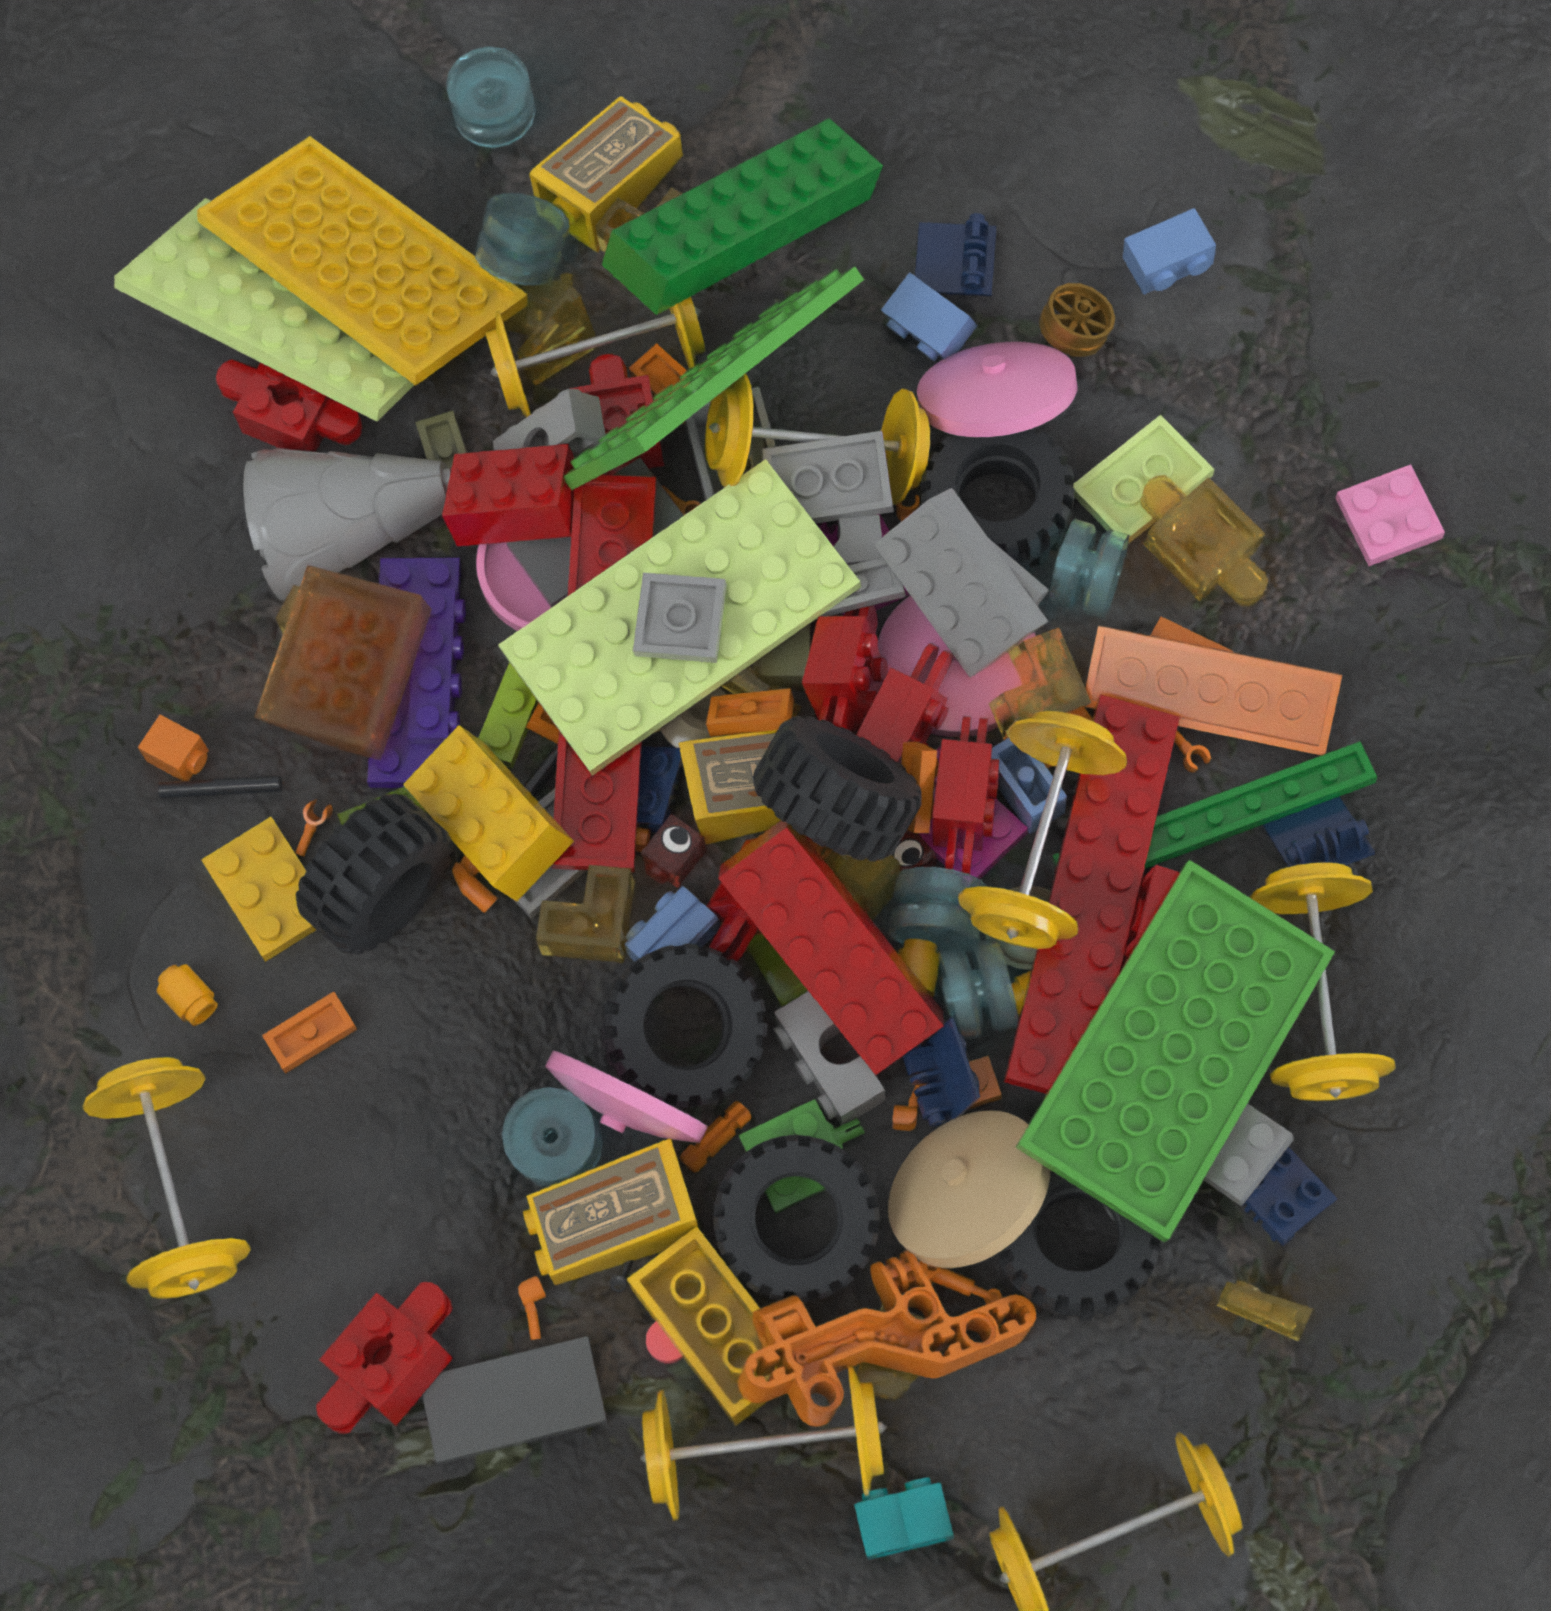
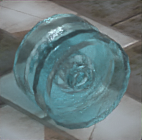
M496 47L474 49L460 57L449 70L446 82L448 98L456 127L464 138L478 146L495 148L510 145L525 135L533 124L536 108L527 67L517 55L506 49Z
M503 193L493 196L486 204L483 216V230L478 236L475 259L487 272L507 282L521 285H541L550 282L558 273L561 262V249L566 243L569 231V219L558 207L535 196L521 193Z
M1073 519L1064 542L1060 547L1054 566L1049 604L1071 609L1076 604L1084 587L1082 599L1084 614L1105 619L1121 576L1130 535L1108 529L1103 533L1096 551H1093L1097 534L1095 525Z
M916 867L899 872L896 876L894 900L899 906L892 909L889 936L903 945L907 939L931 941L937 945V952L961 953L978 948L981 931L972 925L971 915L960 906L958 895L965 888L987 886L982 880L970 874L951 869Z
M989 938L974 943L972 955L975 969L971 970L965 951L959 946L938 951L942 976L940 981L949 1016L954 1018L957 1029L962 1033L965 1040L981 1037L984 1029L981 1009H985L989 1024L997 1033L1017 1028L1018 1016L1014 994L998 939Z
M546 1087L530 1091L514 1103L505 1117L502 1131L504 1150L514 1167L522 1175L539 1186L550 1187L592 1170L600 1159L603 1144L600 1124L588 1106L567 1090ZM554 1131L558 1135V1139L550 1144L546 1137Z

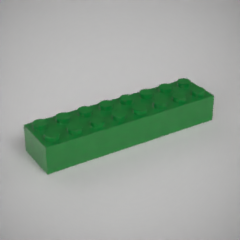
M829 118L612 230L602 266L654 314L658 315L868 201L872 196L883 165Z

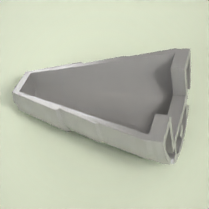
M282 448L264 449L251 453L254 460L246 461L244 470L243 491L245 511L254 550L260 549V556L268 564L262 566L261 570L270 588L280 601L290 599L291 597H298L343 569L351 568L390 542L397 543L436 519L443 512L451 468L443 461L381 453L371 457L334 451L321 453Z

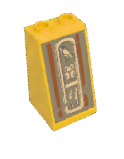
M620 96L529 173L538 213L598 253L610 239L612 230L620 227L683 156L680 133L670 123H661L653 118L641 104L637 102L632 104Z
M777 730L720 736L679 743L695 821L705 845L766 831L781 821L775 816V812L772 809L767 808L763 804L762 797L758 796L755 791L753 780L754 770Z
M671 1138L527 1195L530 1209L523 1211L530 1236L538 1234L542 1249L534 1251L541 1275L549 1274L554 1285L609 1269L630 1260H637L662 1252L693 1228L698 1227Z

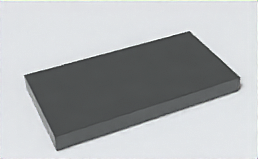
M638 458L614 474L616 476L654 477L641 458ZM657 479L654 536L684 516ZM571 537L507 543L509 551L551 608L568 596Z
M588 1336L441 1372L423 1393L435 1460L438 1465L608 1423Z

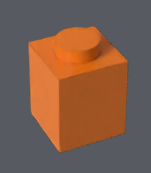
M161 714L138 746V749L148 763L181 781H189L193 774H198L202 770L209 751L201 736Z

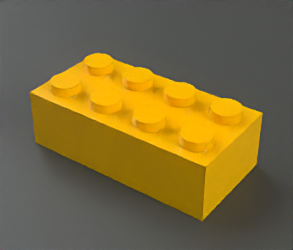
M460 725L403 784L428 814L449 833L451 840L487 881L515 901H518L574 842L490 748Z
M696 1226L627 1280L632 1291L736 1426L766 1403L748 1401L742 1396L738 1388V1377L747 1359L754 1352L763 1349L753 1323V1312L760 1308ZM770 1375L764 1377L766 1382L768 1381Z

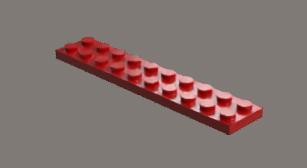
M600 475L574 489L568 596L654 537L656 477ZM559 731L553 819L574 842L551 865L552 869L635 872L642 741L592 776Z
M1101 694L1097 700L1092 721L1106 728L1113 735L1114 743L1126 754L1127 765L1119 773L1092 775L1079 773L1048 903L1067 912L1077 921L1079 931L1071 939L1057 940L1056 944L1051 948L1036 949L1004 1078L1005 1083L1047 1094L1120 973L1179 723V716Z

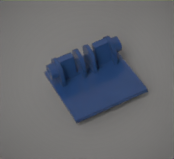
M979 213L971 214L965 224L919 222L915 277L939 294L992 296L996 226H988L985 216Z
M642 746L637 823L648 824L647 829H650L653 833L662 834L664 828L670 825L668 819L671 808L669 806L676 804L677 799L673 794L679 793L680 788L678 785L682 772H684L680 748Z
M1340 796L1263 825L1287 867L1309 863L1349 865L1375 854L1374 849L1365 837V835L1369 834L1365 821L1363 819L1356 821Z
M950 1018L922 1047L918 1044L902 1056L909 1076L915 1075L910 1079L912 1085L930 1083L914 1090L915 1096L919 1097L917 1101L923 1120H928L930 1127L945 1124L960 1117L980 1098L979 1080L975 1072L971 1071L966 1056V1042L962 1033L958 1031L954 1018Z
M1288 1146L1242 1206L1247 1204V1207L1244 1209L1246 1214L1252 1210L1256 1213L1253 1219L1255 1223L1263 1221L1261 1227L1272 1237L1271 1241L1273 1243L1278 1241L1284 1246L1295 1236L1294 1233L1333 1204L1337 1197Z

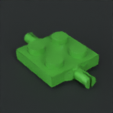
M816 1099L738 1136L745 1152H747L759 1143L787 1135L812 1136L826 1140L843 1149V1143L865 1133L857 1117L834 1129L824 1118ZM796 1176L787 1177L773 1183L764 1191V1194H766L775 1214L826 1189L812 1179Z

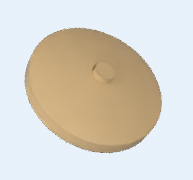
M1001 1111L969 1113L941 1125L927 1135L910 1152L893 1181L888 1202V1214L894 1235L906 1250L915 1255L919 1261L942 1268L972 1265L1006 1248L1030 1225L1046 1196L1050 1180V1169L1015 1148L1028 1126L1025 1121L1017 1116Z

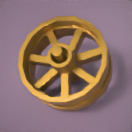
M1067 283L1058 286L1049 296L1039 318L1041 333L1048 343L1058 351L1074 357H1087L1097 353L1104 345L1107 336L1111 333L1115 322L1113 307L1106 297L1096 289L1081 283ZM1054 309H1056L1061 314H1055ZM1090 331L1097 333V335H1091Z

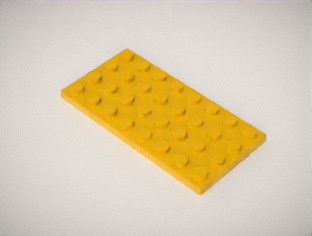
M311 136L197 210V219L200 224L415 386L486 336V332L495 329L497 311H500L504 323L527 306L528 294Z

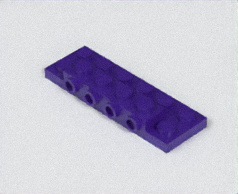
M380 558L367 779L370 788H406L403 784L460 725L459 711H454L455 698H461L462 676L460 673H456L457 660H463L464 640L463 636H458L459 623H465L466 619L465 600L460 599L462 568L460 558Z

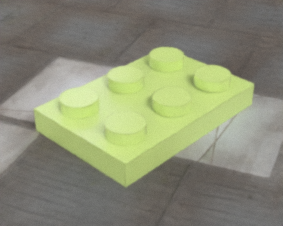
M1159 415L1076 481L1073 485V488H1075L1074 497L1124 548L1209 480L1214 474V468Z

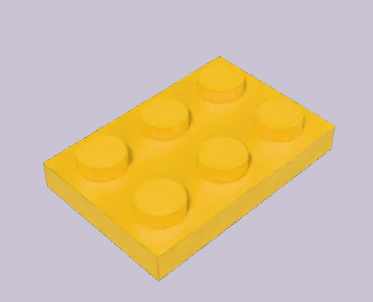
M269 817L201 859L265 962L316 931L300 915L296 902V892L299 890L298 883L300 878L305 875L306 870L272 817Z

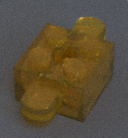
M1165 475L1155 476L1150 479L1144 486L1140 504L1156 523L1150 528L1144 545L1199 601L1219 585L1240 606H1252L1257 603L1267 588L1268 577L1250 557L1258 550L1265 533L1209 477L1188 495Z

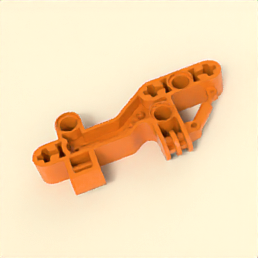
M906 1250L900 1253V1260L896 1257H891L886 1260L885 1266L879 1261L871 1265L872 1281L886 1312L867 1308L859 1309L815 1327L802 1301L795 1295L755 1310L753 1312V1323L763 1349L754 1352L747 1359L738 1377L739 1392L745 1399L753 1403L767 1402L788 1393L798 1416L803 1422L815 1427L824 1426L831 1421L843 1401L844 1391L836 1373L848 1369V1366H855L866 1362L927 1378H939L1021 1343L1036 1321V1310L1031 1301L1024 1296L1015 1294L1003 1298L998 1289L985 1290L974 1285L975 1280L946 1268L919 1262L915 1255ZM931 1283H937L968 1297L970 1293L984 1298L987 1305L957 1317H950L945 1312ZM908 1308L919 1309L924 1314L925 1319H916L909 1313ZM1005 1317H1006V1319L1008 1320V1322L1003 1323L1002 1326H1001L1000 1329H999L998 1327L1001 1325V1323L1003 1322V1320H1004ZM966 1331H975L981 1336L983 1342H974L967 1336ZM948 1347V1349L946 1350V1352H945L944 1355L942 1356V1354L940 1353V1351H943V1350H945V1349ZM770 1375L768 1381L766 1382L764 1377ZM817 1393L823 1395L828 1400L829 1406H818L813 1402L810 1394Z

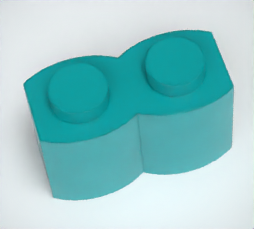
M929 1477L905 1483L906 1491L889 1495L887 1488L870 1491L869 1496H864V1493L861 1495L863 1501L854 1504L868 1560L954 1539L941 1483L931 1484Z

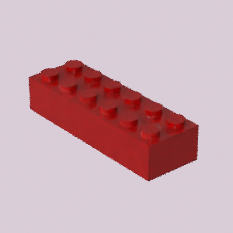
M779 821L721 864L718 879L875 1075L944 1026L943 1010L804 834L801 835L793 830L792 826L787 822Z

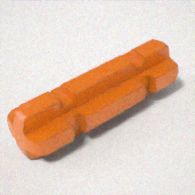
M738 1101L733 1102L724 1111L725 1116L723 1118L719 1116L706 1129L700 1143L696 1142L695 1146L690 1144L681 1153V1161L689 1170L694 1173L698 1172L707 1163L706 1158L708 1156L713 1157L736 1135L735 1130L737 1128L742 1129L751 1120V1113L742 1103Z

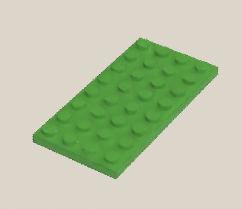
M853 267L840 274L838 269H835L819 281L812 282L800 292H794L779 304L775 303L758 315L760 319L753 324L751 322L732 335L734 339L729 343H723L706 356L707 360L702 364L698 363L680 376L681 380L675 385L671 384L653 397L654 401L648 406L644 405L626 418L627 422L619 428L617 426L598 440V445L592 449L588 448L571 460L570 463L574 468L564 475L565 483L572 491L653 447L861 283L864 279L856 267Z
M1188 860L1015 1148L1161 1241L1166 1242L1171 1237L1335 951L1196 863Z

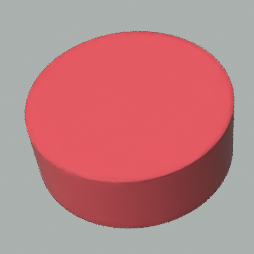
M653 1323L646 1334V1346L651 1356L662 1363H675L681 1360L683 1357L658 1323Z

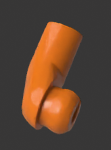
M464 856L459 863L455 862L452 869L453 876L461 893L485 913L498 898L475 878L479 870Z

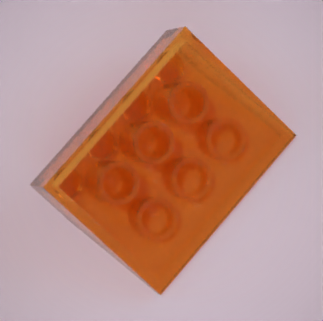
M307 565L254 717L332 747L381 761L432 609L419 594Z

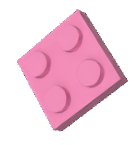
M1411 464L1337 492L1336 501L1368 566L1443 539L1445 531Z

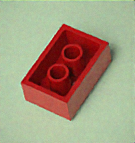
M569 444L454 454L442 517L456 545L469 546L571 537L574 489L571 491L564 480V475L574 468L570 463L574 459V455Z

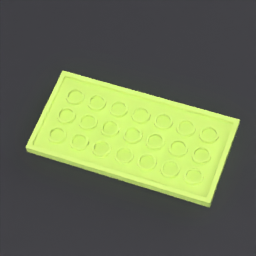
M206 198L115 275V289L375 421L383 417L414 386L413 383L200 224L197 219V210L210 202Z
M765 459L743 474L736 486L727 485L498 644V646L593 776L860 589L861 582ZM643 573L725 579L727 587L717 663L638 657L634 655L633 645Z

